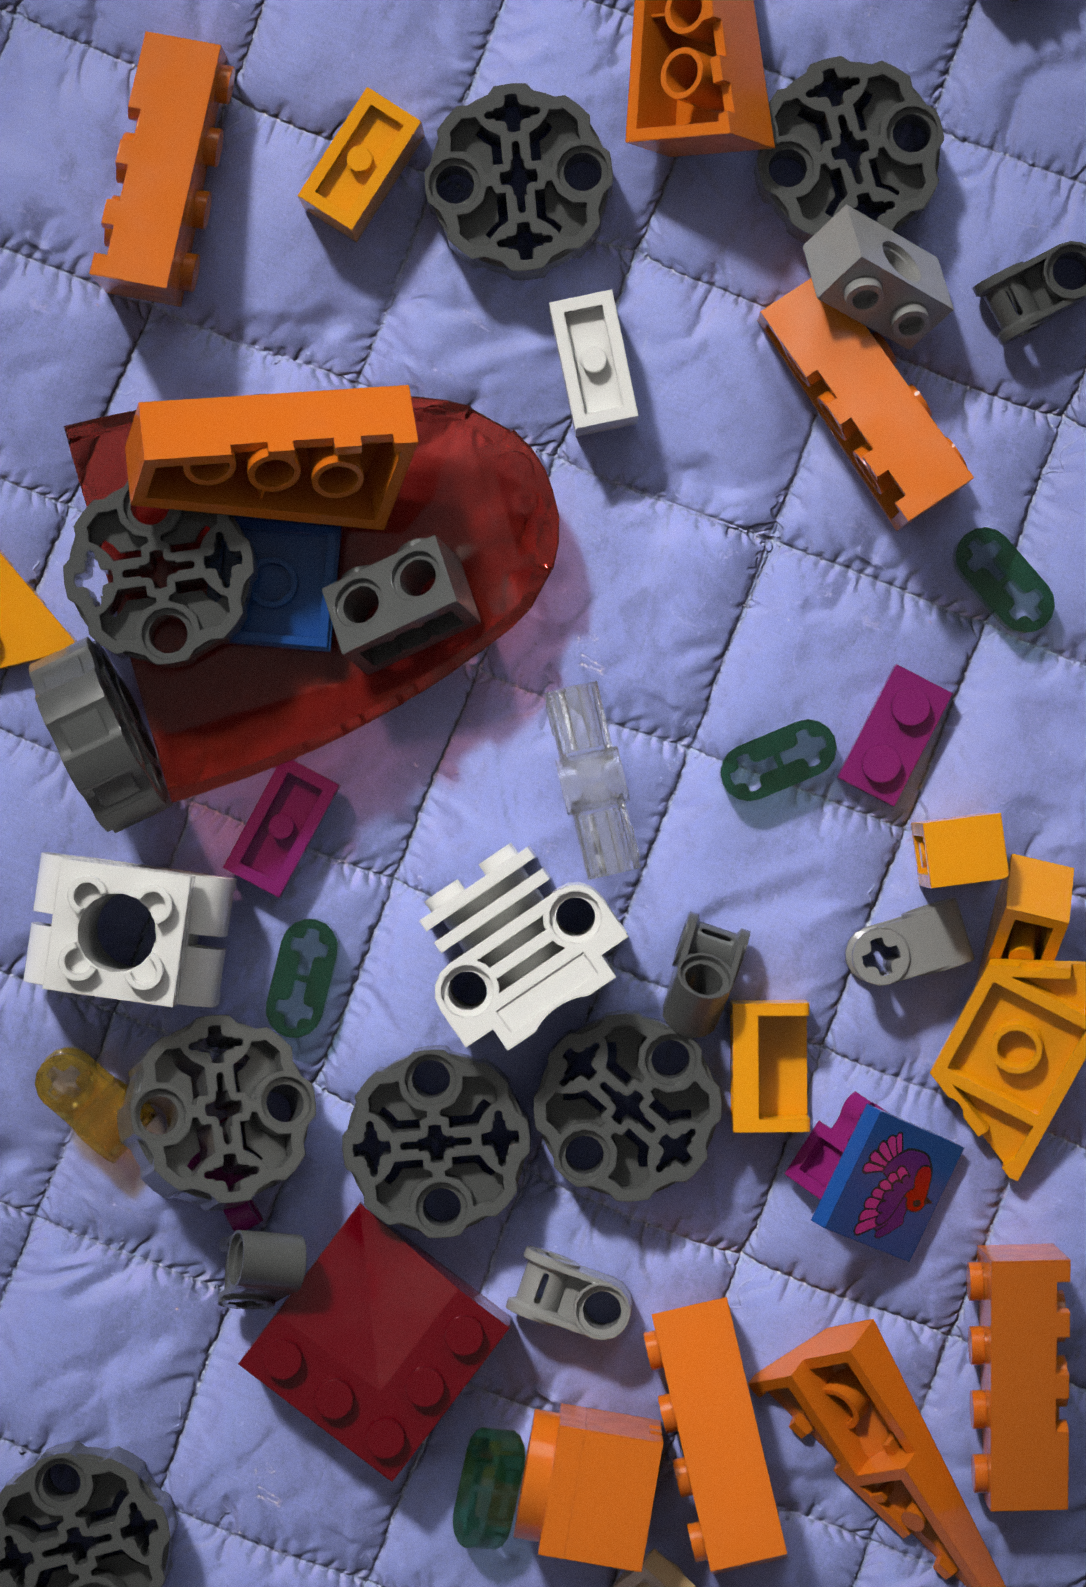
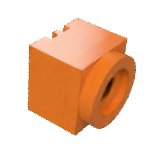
M561 1403L559 1413L535 1409L513 1538L539 1542L538 1555L642 1573L664 1444L661 1420Z

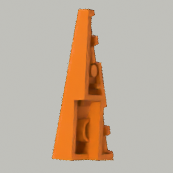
M874 1319L826 1328L752 1377L748 1382L751 1390L759 1398L768 1392L792 1416L788 1427L801 1439L810 1433L836 1459L837 1462L833 1471L903 1539L912 1533L936 1557L933 1568L945 1580L955 1575L966 1587H1006Z

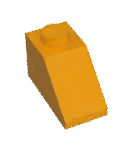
M1011 854L1008 862L1009 875L1002 879L995 898L975 986L990 958L1055 960L1070 921L1074 868Z

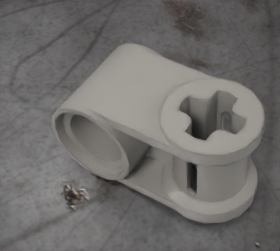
M956 898L924 905L902 913L900 917L864 927L852 935L845 949V960L850 972L859 980L878 986L890 985L918 975L924 976L945 971L975 959ZM874 939L878 945L891 948L892 955L883 959L884 970L881 972L874 966L863 964L862 956L871 952L870 941Z
M526 1246L523 1256L528 1262L516 1296L508 1297L505 1306L508 1310L527 1319L550 1326H559L597 1340L604 1341L615 1338L624 1331L630 1320L633 1305L630 1290L624 1282L614 1276L584 1267L560 1254L534 1246ZM547 1273L549 1278L543 1296L538 1298L537 1293L542 1278ZM600 1291L609 1292L619 1301L621 1314L609 1323H600L593 1320L587 1313L585 1306L589 1296Z

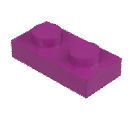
M895 664L836 778L894 807L953 693Z
M283 755L223 868L280 898L341 785Z

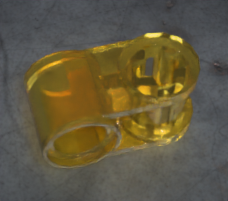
M63 1047L56 1049L48 1055L36 1073L35 1087L39 1098L68 1123L77 1135L106 1160L116 1163L128 1149L120 1141L117 1124V1110L124 1104L128 1085L122 1080L115 1078L88 1053L79 1048ZM72 1065L80 1072L75 1082L81 1089L78 1091L74 1087L69 1086L61 1092L53 1085L58 1075L52 1068L55 1066L57 1069L65 1071ZM144 1104L140 1112L142 1125L147 1128L157 1116V1112L150 1104Z

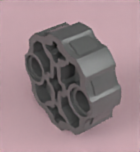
M837 56L810 64L805 74L794 80L787 88L776 91L769 102L775 149L758 150L754 177L761 200L771 205L775 213L785 223L786 231L789 235L805 244L832 218L825 212L836 196L831 181L833 179L837 181L842 199L833 217L846 204L857 209L858 204L864 203L868 212H885L877 218L876 222L895 233L900 231L910 221L918 220L939 183L937 171L940 147L944 142V134L936 109L927 105L912 87L909 75L884 61L867 64L850 62L842 56ZM823 82H830L834 91H845L839 106H831L828 97L817 98ZM865 92L872 97L868 105L861 112L866 130L860 131L855 109ZM816 124H820L823 131L825 142H823L822 145L820 142ZM904 124L917 126L926 137V147L918 152L902 150L893 139V130ZM841 134L843 135L844 142L848 144L852 152L862 151L863 153L856 164L855 177L852 168H849L845 159L834 160L833 158L840 147ZM785 158L794 160L801 166L804 179L793 187L778 185L769 174V167L773 162ZM874 164H876L881 185L892 188L899 193L898 195L887 189L876 187L871 171Z
M510 83L493 86L488 95L475 100L469 105L457 106L445 118L437 130L438 141L432 154L431 163L425 169V190L431 214L437 218L441 229L448 239L449 248L462 261L474 269L483 267L494 272L507 274L512 280H532L544 278L549 270L562 265L570 259L581 258L590 249L600 235L601 221L605 213L607 200L612 196L613 170L610 152L602 146L598 135L590 124V115L579 104L566 95L554 97L547 93L534 91L526 83ZM518 107L520 116L525 118L521 120L520 131L508 132L506 123L499 121L505 119L506 108ZM549 125L552 129L547 136L539 141L541 160L532 161L530 145L542 136ZM479 132L490 143L501 148L503 164L493 165L492 146L477 137ZM515 153H519L521 156L522 170L525 171L526 179L531 181L537 180V182L527 184V194H525L526 210L524 213L518 211L517 196H514L512 186L502 185L512 180V171H514L513 155ZM579 162L590 163L598 169L601 179L592 189L586 191L576 190L570 187L565 180L567 170L573 164ZM452 175H463L473 183L474 188L470 197L464 202L457 204L448 203L438 194L441 182ZM545 200L547 218L555 221L562 228L559 233L549 223L537 218L536 201ZM507 204L508 222L499 227L491 239H489L486 235L491 228L499 223L497 205ZM524 232L531 233L533 243H543V246L533 249V259L520 260L518 250L508 249L509 246L518 244V234Z
M127 481L123 488L111 493L106 498L93 500L73 526L75 538L69 560L63 566L67 598L75 604L81 618L88 626L89 635L101 646L117 656L154 663L160 668H177L194 664L199 656L211 651L219 644L229 643L248 618L247 607L251 598L253 583L258 579V564L254 545L245 537L233 515L169 509L166 517L157 524L145 525L139 522L136 515L137 506L130 504L129 484ZM205 527L210 528L204 536L199 549L176 552L173 546L196 543ZM223 538L230 552L235 557H242V564L232 567L229 588H227L222 575L216 569L209 568V563L218 560L220 557L219 549H222L221 540ZM107 541L121 554L141 551L142 557L116 561L100 547ZM161 556L171 566H180L181 568L193 567L192 569L178 570L177 573L169 575L167 577V587L161 589L151 578H143L142 576L131 577L133 575L147 574L146 571L155 569L157 564L156 558ZM94 559L98 562L102 571L107 575L113 576L112 583L103 585V596H100L101 605L97 601L94 592L82 587L83 580L93 577ZM208 583L222 597L216 603L202 590L182 593L181 587ZM147 592L149 598L128 600L122 611L116 617L113 616L121 606L125 595ZM168 619L183 621L188 631L184 646L174 653L160 652L154 641L157 627Z
M86 637L29 665V675L36 694L35 700L45 726L53 738L62 762L75 787L84 797L96 820L107 832L113 830L114 833H117L173 806V795L168 785L166 770L156 745L125 682L117 673L105 650L96 640L92 642L89 637Z
M638 1010L606 1012L602 1018L589 1022L578 1029L567 1031L548 1053V1063L543 1072L540 1086L534 1094L535 1126L542 1133L545 1144L554 1158V1167L576 1187H588L597 1192L611 1195L616 1201L634 1202L649 1200L655 1192L668 1188L676 1182H686L708 1158L707 1149L713 1137L716 1124L721 1120L722 1115L720 1086L713 1079L710 1069L702 1056V1049L698 1042L692 1037H686L675 1032L665 1022L643 1016ZM667 1040L680 1042L688 1051V1061L685 1067L678 1073L671 1075L658 1071L651 1061L652 1053L656 1046ZM607 1042H616V1063L631 1076L626 1082L606 1065L608 1059ZM593 1043H599L591 1058V1065L595 1072L588 1076L580 1071L573 1077L570 1076L568 1080L561 1081L569 1063L568 1058L564 1055L565 1051L572 1048L575 1052L580 1053L586 1047L590 1048ZM601 1083H607L616 1092L619 1091L625 1096L632 1094L634 1090L641 1093L642 1096L638 1101L639 1108L643 1112L644 1117L654 1126L648 1127L638 1117L634 1118L628 1113L621 1119L614 1117L616 1102L611 1097V1093ZM587 1090L604 1107L599 1111L584 1097L564 1099V1094H573ZM655 1097L669 1111L691 1110V1116H678L667 1120L651 1103L655 1100ZM628 1128L648 1145L646 1152L647 1166H639V1146L624 1134ZM690 1129H693L689 1133L690 1137L685 1144L690 1154L689 1157L682 1161L679 1157L673 1156L667 1162L664 1161L662 1165L657 1166L661 1162L660 1158L664 1153L663 1144L660 1139L666 1134L673 1139H677L683 1133L686 1134ZM576 1137H592L602 1146L603 1156L594 1167L587 1169L578 1168L568 1160L566 1148Z
M229 1015L198 1017L173 1034L160 1037L137 1058L128 1071L130 1082L126 1090L124 1104L117 1110L120 1141L131 1150L139 1164L141 1180L165 1199L178 1198L189 1203L198 1204L204 1211H221L236 1208L251 1200L254 1195L287 1180L306 1155L304 1142L307 1136L308 1125L316 1116L313 1086L311 1082L301 1076L293 1062L292 1047L268 1027L255 1029L245 1024L237 1023ZM206 1038L209 1047H218V1049H227V1051L212 1060L210 1053L190 1049ZM245 1056L248 1059L247 1062L235 1074L238 1091L236 1092L233 1064ZM269 1092L279 1093L289 1102L291 1113L288 1122L278 1121L269 1113L266 1105ZM214 1102L217 1110H226L228 1119L219 1123L217 1117L207 1116L205 1107ZM144 1104L155 1105L165 1114L167 1128L163 1135L153 1134L142 1125L140 1112ZM241 1125H242V1131H243L244 1148L248 1149L249 1151L253 1152L254 1154H252V1153H250V1152H248V1151H246V1150L243 1149L242 1134H241ZM199 1152L200 1162L189 1169L187 1167L188 1163ZM222 1167L224 1173L242 1175L244 1179L227 1187L224 1181L206 1179L204 1176Z
M443 1045L415 1048L410 1055L400 1058L386 1067H379L355 1095L356 1103L350 1116L348 1129L342 1135L344 1165L352 1173L357 1186L362 1192L364 1205L386 1224H399L409 1229L421 1231L427 1238L461 1235L465 1228L479 1223L488 1216H497L517 1193L518 1180L523 1170L525 1158L531 1149L529 1116L522 1110L518 1098L510 1087V1078L488 1059H476L469 1055L452 1051L448 1046ZM434 1060L442 1063L450 1075L448 1088L437 1094H429L422 1091L417 1086L414 1078L415 1069L421 1062ZM483 1099L490 1103L483 1111L480 1120L452 1122L451 1116L472 1115L477 1105ZM384 1107L398 1121L420 1119V1125L395 1127L390 1118L380 1110ZM498 1110L502 1112L507 1130L518 1131L519 1138L510 1140L506 1160L500 1158V1152L497 1151L495 1141L484 1140L483 1133L492 1131L496 1111ZM370 1121L374 1123V1131H377L379 1141H389L391 1148L384 1150L377 1167L378 1171L374 1169L369 1152L359 1151L357 1144L362 1143L367 1137ZM431 1125H441V1131L445 1136L471 1138L457 1140L456 1143L447 1145L444 1156L441 1157L434 1156L432 1146H422L421 1143H404L416 1142L427 1137ZM480 1155L494 1172L492 1175L488 1174L477 1162L454 1163L455 1157ZM423 1160V1166L402 1168L398 1177L391 1184L385 1180L395 1162ZM443 1188L454 1192L461 1204L459 1214L453 1219L446 1221L432 1217L425 1205V1198L431 1191Z
M73 1441L47 1449L37 1461L29 1465L23 1472L15 1473L0 1492V1587H42L37 1583L45 1570L67 1564V1567L53 1570L46 1587H162L173 1566L171 1561L173 1535L178 1526L176 1510L171 1495L161 1490L154 1479L148 1474L145 1461L119 1446L103 1449L87 1447L79 1441ZM56 1464L72 1466L80 1477V1489L72 1492L58 1489L51 1480V1467ZM120 1489L128 1493L118 1510L96 1515L95 1511L112 1507ZM137 1511H141L145 1520L155 1519L157 1522L149 1537L145 1535L142 1526L131 1527L130 1525ZM61 1520L59 1525L44 1530L39 1527ZM76 1527H79L80 1533L84 1537H98L87 1552L84 1551L81 1543L66 1542ZM15 1544H17L20 1553L31 1552L33 1555L32 1560L25 1568L20 1559L10 1560L7 1555ZM121 1549L124 1551L103 1557L106 1553L118 1551Z

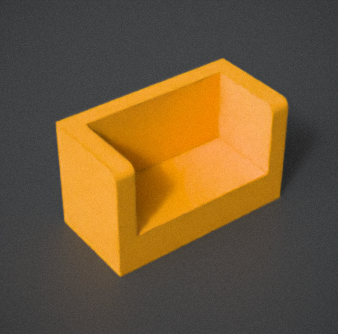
M366 87L297 195L303 208L357 242L425 137L422 122Z
M980 813L911 823L919 886L939 888L1005 879L1009 875L1001 813Z
M730 1000L731 1128L733 1133L810 1132V1118L807 1110V1016H810V1007L807 1000Z

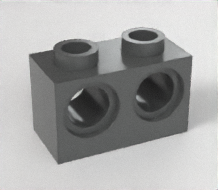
M436 535L429 538L411 540L403 544L397 553L372 565L352 568L342 575L341 580L322 588L342 655L367 675L375 673L481 623L460 557ZM435 578L431 589L421 595V591L426 583ZM378 605L374 616L364 622L368 612Z

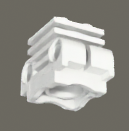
M509 843L478 864L485 874L483 878L466 889L457 879L424 901L431 911L430 914L419 921L426 932L441 921L450 930L434 942L439 951L443 953L457 942L464 951L440 972L435 984V999L440 1011L465 1047H468L491 1030H494L507 1051H509L535 1033L541 1022L557 1007L573 999L589 996L616 978L615 970L604 953L628 938L627 931L603 896L590 885L582 882H569L543 897L538 887L547 882L551 876L544 867L530 876L523 868V865L536 857L530 846L518 853L513 844ZM581 898L592 906L595 917L592 924L586 930L570 932L560 925L557 918V910L565 900ZM462 972L478 974L484 980L487 987L486 997L475 1004H467L460 1001L452 989L454 977Z
M41 852L33 910L53 914L51 924L43 922L31 923L23 981L43 985L42 989L166 1007H174L177 1004L195 1007H216L220 1002V986L226 948L198 945V936H228L233 894L236 889L237 879L87 856ZM118 894H125L138 899L149 909L155 922L156 939L152 951L140 965L129 966L115 961L104 951L98 938L97 922L101 910L112 897Z

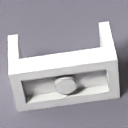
M612 289L549 302L550 317L575 437L638 424L639 415Z

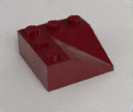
M360 1201L306 1272L299 1291L293 1292L286 1298L245 1352L238 1365L393 1482L510 1329L511 1316L395 1227L386 1224L376 1217Z

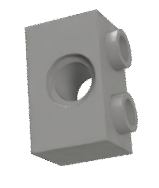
M847 204L803 245L817 299L908 350L954 310L938 257Z

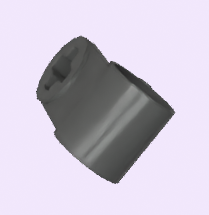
M1075 241L1059 244L1026 262L1016 263L988 277L972 288L976 297H984L1001 330L997 335L1000 345L1007 344L1052 320V317L1080 304L1086 299V283L1079 289L1068 290L1059 286L1053 276V265L1058 260L1065 258L1074 259L1079 262L1086 273V244Z
M689 912L672 962L674 970L663 1004V1017L675 1032L686 1037L698 1038L707 1036L714 1031L738 975L751 931L741 928L737 933L701 922L699 914Z
M236 1230L231 1236L220 1239L219 1250L225 1253L226 1257L225 1288L218 1294V1305L233 1309L270 1308L275 1305V1302L293 1292H298L301 1288L307 1261L306 1244L302 1235Z

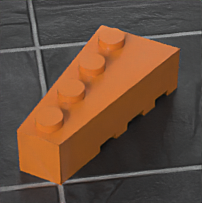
M754 0L634 1L626 143L669 157L775 149Z
M145 31L128 104L129 120L137 121L135 133L125 132L123 134L115 160L116 181L123 184L121 196L113 195L111 199H106L101 225L102 228H105L104 244L109 248L107 255L94 252L89 272L90 276L106 293L181 307L184 291L194 292L199 274L200 255L191 253L196 228L206 229L212 202V193L203 190L208 166H218L223 145V129L215 128L219 103L227 105L230 103L235 80V66L227 65L228 58L219 44Z
M812 278L760 311L757 319L758 323L896 531L962 489L974 478L956 446L948 437L943 435L931 418L932 412L921 393L913 384L908 385L895 368L894 364L897 363L896 357L882 335L876 331L870 333L864 324L817 299Z
M409 385L139 402L125 446L130 504L133 506L384 530L418 445Z
M1053 1243L977 1245V1262H967L966 1281L969 1301H978L979 1326H969L968 1328L969 1361L971 1365H980L981 1390H970V1420L972 1429H982V1454H972L971 1477L973 1492L983 1493V1499L991 1512L1068 1510L1069 1429L1067 1420L1059 1419V1407H1067L1070 1375L1065 1355H1058L1057 1342H1065L1066 1338H1070L1069 1308H1066L1063 1290H1057V1282H1070L1071 1260Z
M727 1297L651 1314L655 1330L644 1332L643 1336L651 1370L664 1368L669 1393L659 1395L658 1401L666 1434L678 1431L684 1457L673 1459L672 1462L680 1497L693 1495L699 1521L687 1524L695 1562L708 1560L711 1573L716 1575L788 1558Z

